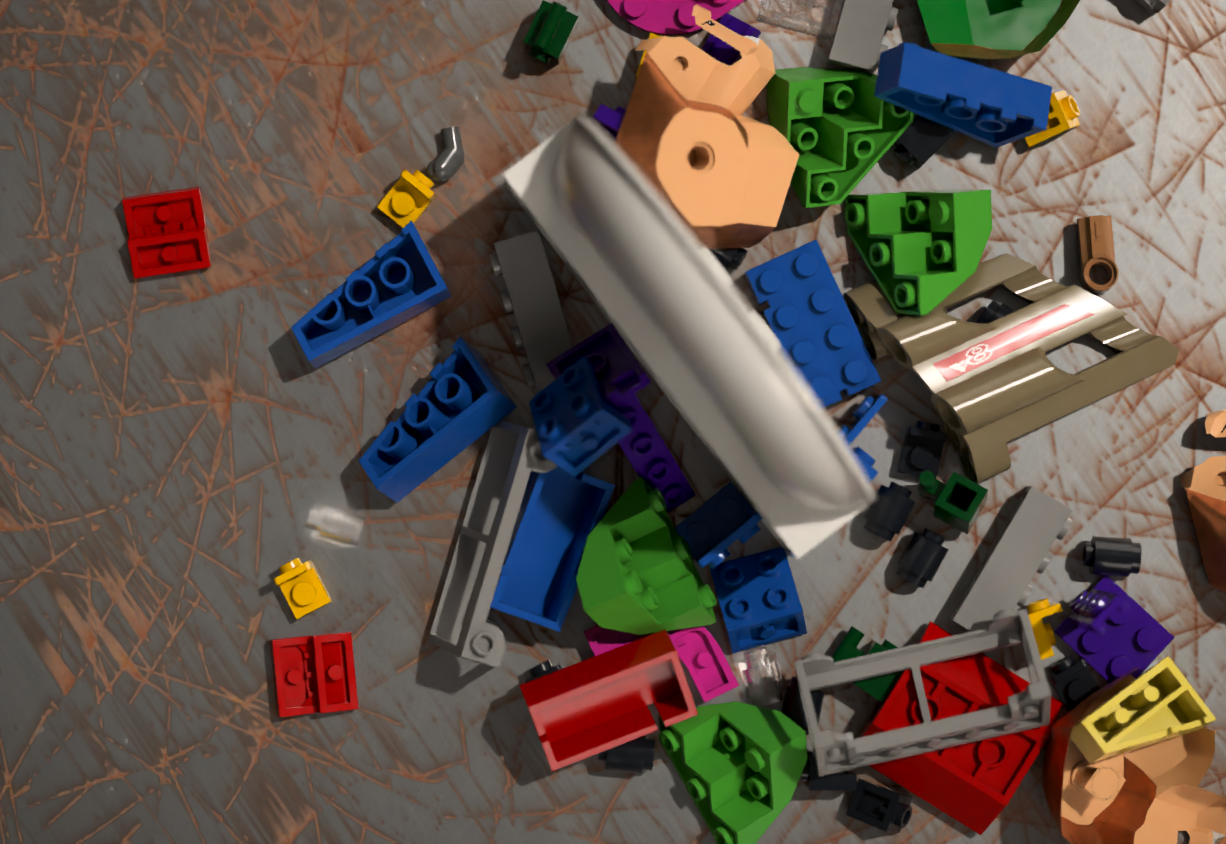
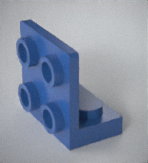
M585 356L568 367L563 374L545 389L539 391L529 402L543 456L573 476L578 475L633 430L629 418L603 401L592 362Z
M880 394L875 398L870 395L865 397L852 413L857 419L850 428L844 425L838 429L837 432L848 448L888 400L885 395ZM854 447L853 450L849 448L868 481L871 482L879 473L872 467L876 461L860 447Z
M729 482L675 528L679 536H683L687 541L692 557L699 566L703 568L709 564L714 569L730 555L726 548L738 539L744 544L761 530L757 523L763 518L758 512L754 511L736 487Z
M783 547L723 562L714 569L710 567L732 653L807 634L803 609Z

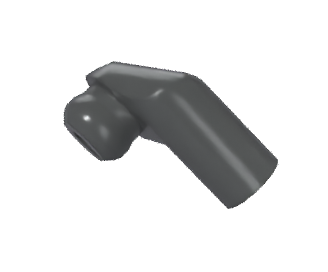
M458 126L441 129L444 151L435 161L429 162L427 166V174L433 181H447L451 179L464 163L465 155L460 127Z

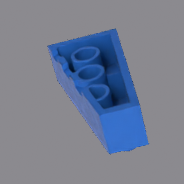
M903 42L880 54L874 96L998 148L1047 129L1052 86L924 49L914 43Z
M412 221L402 228V232L391 242L384 244L375 252V256L365 265L349 275L339 288L332 294H328L291 327L305 356L315 369L452 297Z
M461 336L453 344L452 348L454 351L443 365L439 362L429 375L432 378L418 395L413 393L404 404L407 407L396 422L390 421L358 460L376 489L396 503L517 408L480 352Z

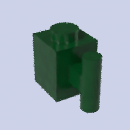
M543 0L523 41L524 48L530 50L528 56L546 65H549L551 60L560 63L578 25V16L566 11L567 8L557 2L551 4Z
M924 471L919 476V495L923 498L931 497L936 500L933 516L968 535L986 503L988 489L954 471L947 484L935 479L934 474L930 471Z
M851 626L831 657L834 662L898 647L885 639L881 645L872 641L867 650L862 652L856 647L865 634ZM902 671L853 681L852 683L880 702H883Z

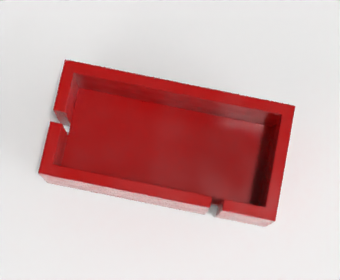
M665 629L519 685L552 771L657 731V725L647 705L654 703L665 727L698 715L677 650Z

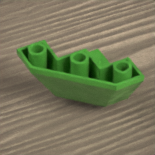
M797 67L777 69L768 81L766 108L770 126L777 129L789 141L794 150L799 153L790 183L803 207L811 208L841 204L913 122V112L874 96L877 81L876 74L851 69Z
M954 189L849 194L845 198L846 208L844 216L847 224V234L897 314L927 315L976 271L992 231L991 190Z
M642 477L636 479L587 537L576 577L584 611L601 628L637 635L657 633L664 629L672 631L711 625L717 622L713 607L717 605L714 593L710 586L704 584L691 559L692 553L687 541L683 536H679L666 511L667 505L661 491L657 487L652 489Z
M737 701L696 707L698 715L665 727L659 715L660 743L668 754L689 795L713 835L717 844H755L792 799L807 762L806 731L781 711Z

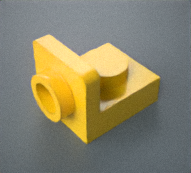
M1065 90L1051 94L1047 129L1025 137L1029 147L1080 125L1077 119L1080 116L1078 105L1071 95L1067 96Z
M404 169L400 174L401 178L377 206L378 209L402 228L410 221L415 224L437 197L430 190L434 183L417 169L413 174Z
M298 557L278 568L281 575L273 580L276 586L279 585L296 620L332 602L311 560L302 563Z
M1044 598L1026 605L1041 660L1054 656L1051 646L1056 645L1055 635L1050 624H1043L1041 618L1063 611L1060 603H1049L1048 598Z

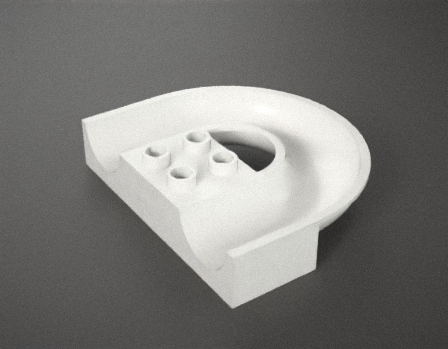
M579 113L566 126L502 174L508 190L605 317L614 325L628 347L750 506L762 516L763 519L761 520L789 556L795 559L801 558L876 500L875 492L860 465L815 398L779 350L782 346L771 329L754 309L750 311L731 287L733 284L731 278L706 246L702 248L640 172L594 122L584 114Z

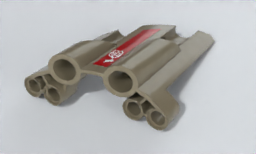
M1007 253L979 263L976 271L927 315L897 314L876 279L843 294L855 324L860 327L859 332L870 357L876 360L890 354L903 367L912 369L932 393V404L943 420L944 430L948 434L947 437L951 444L960 452V463L963 471L969 480L977 484L1010 469L1011 461L1007 442L1175 365L1179 352L1177 347L1162 336L1149 334L1130 324L1124 317L1127 313L1077 285L1069 287L1059 284L1044 276L1035 265ZM998 285L1014 296L1032 303L989 324L967 322L947 314V308ZM1084 334L1089 335L1098 343L1119 352V354L1075 374L1062 371L1051 363L1046 356V351Z

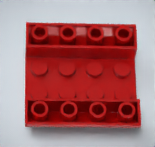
M929 621L916 644L953 635ZM982 653L924 665L919 668L931 721L1007 705L1009 696L1022 692L1026 689L1027 685H1030L1029 682ZM910 669L902 671L872 721H867L858 738L923 724L914 679ZM1051 697L1050 724L868 766L979 835H982L1007 806L1046 743L1062 703Z

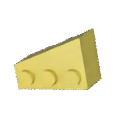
M1167 656L1076 723L1071 729L1070 738L1087 761L1093 763L1200 730L1217 719L1170 657Z

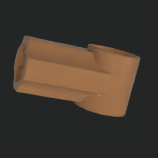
M1103 215L1078 218L1077 229L1081 265L1079 281L1084 290L1094 295H1101L1115 285L1119 274L1115 263L1111 216ZM1095 266L1104 268L1108 273L1107 284L1097 285L1093 283L1089 276L1090 268Z

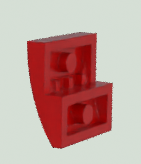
M200 186L128 196L122 199L129 235L127 242L134 278L211 267L209 241Z
M351 632L269 640L277 717L359 709Z

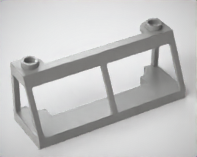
M502 420L491 428L428 638V642L460 657L497 668L503 662L508 644L505 643L502 631L494 625L495 620L487 618L530 472L532 470L545 473L552 471L558 466L543 456L536 430Z
M1015 609L1001 610L994 614V619L988 623V628L843 661L834 662L832 657L824 656L821 652L810 653L803 656L801 660L794 661L797 683L818 775L824 776L1049 725L1051 693L1027 609L1020 611ZM1018 644L1023 646L1031 684L1027 685L1026 689L1022 692L1009 696L1007 705L931 721L919 669L921 666ZM907 669L912 671L923 724L853 739L852 732L835 733L832 729L819 731L810 691Z

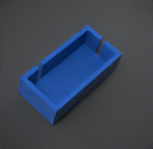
M817 239L745 271L744 277L757 305L764 304L766 301L769 304L770 308L763 310L761 314L767 326L780 342L782 347L779 350L821 408L841 400L840 391L842 390L845 396L848 397L881 382Z
M560 466L545 473L531 470L490 607L560 632L578 586L576 577L587 537L604 517L615 485L581 472L573 476Z

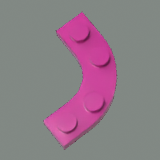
M606 0L613 11L631 26L644 32L670 35V37L689 35L703 30L702 27L696 24L695 17L692 15L694 8L692 4H697L711 11V19L717 22L725 13H730L747 1Z
M598 624L583 631L595 656L654 634L637 635L601 628ZM704 626L666 631L677 650L679 658L688 668L704 703L739 686L719 644Z

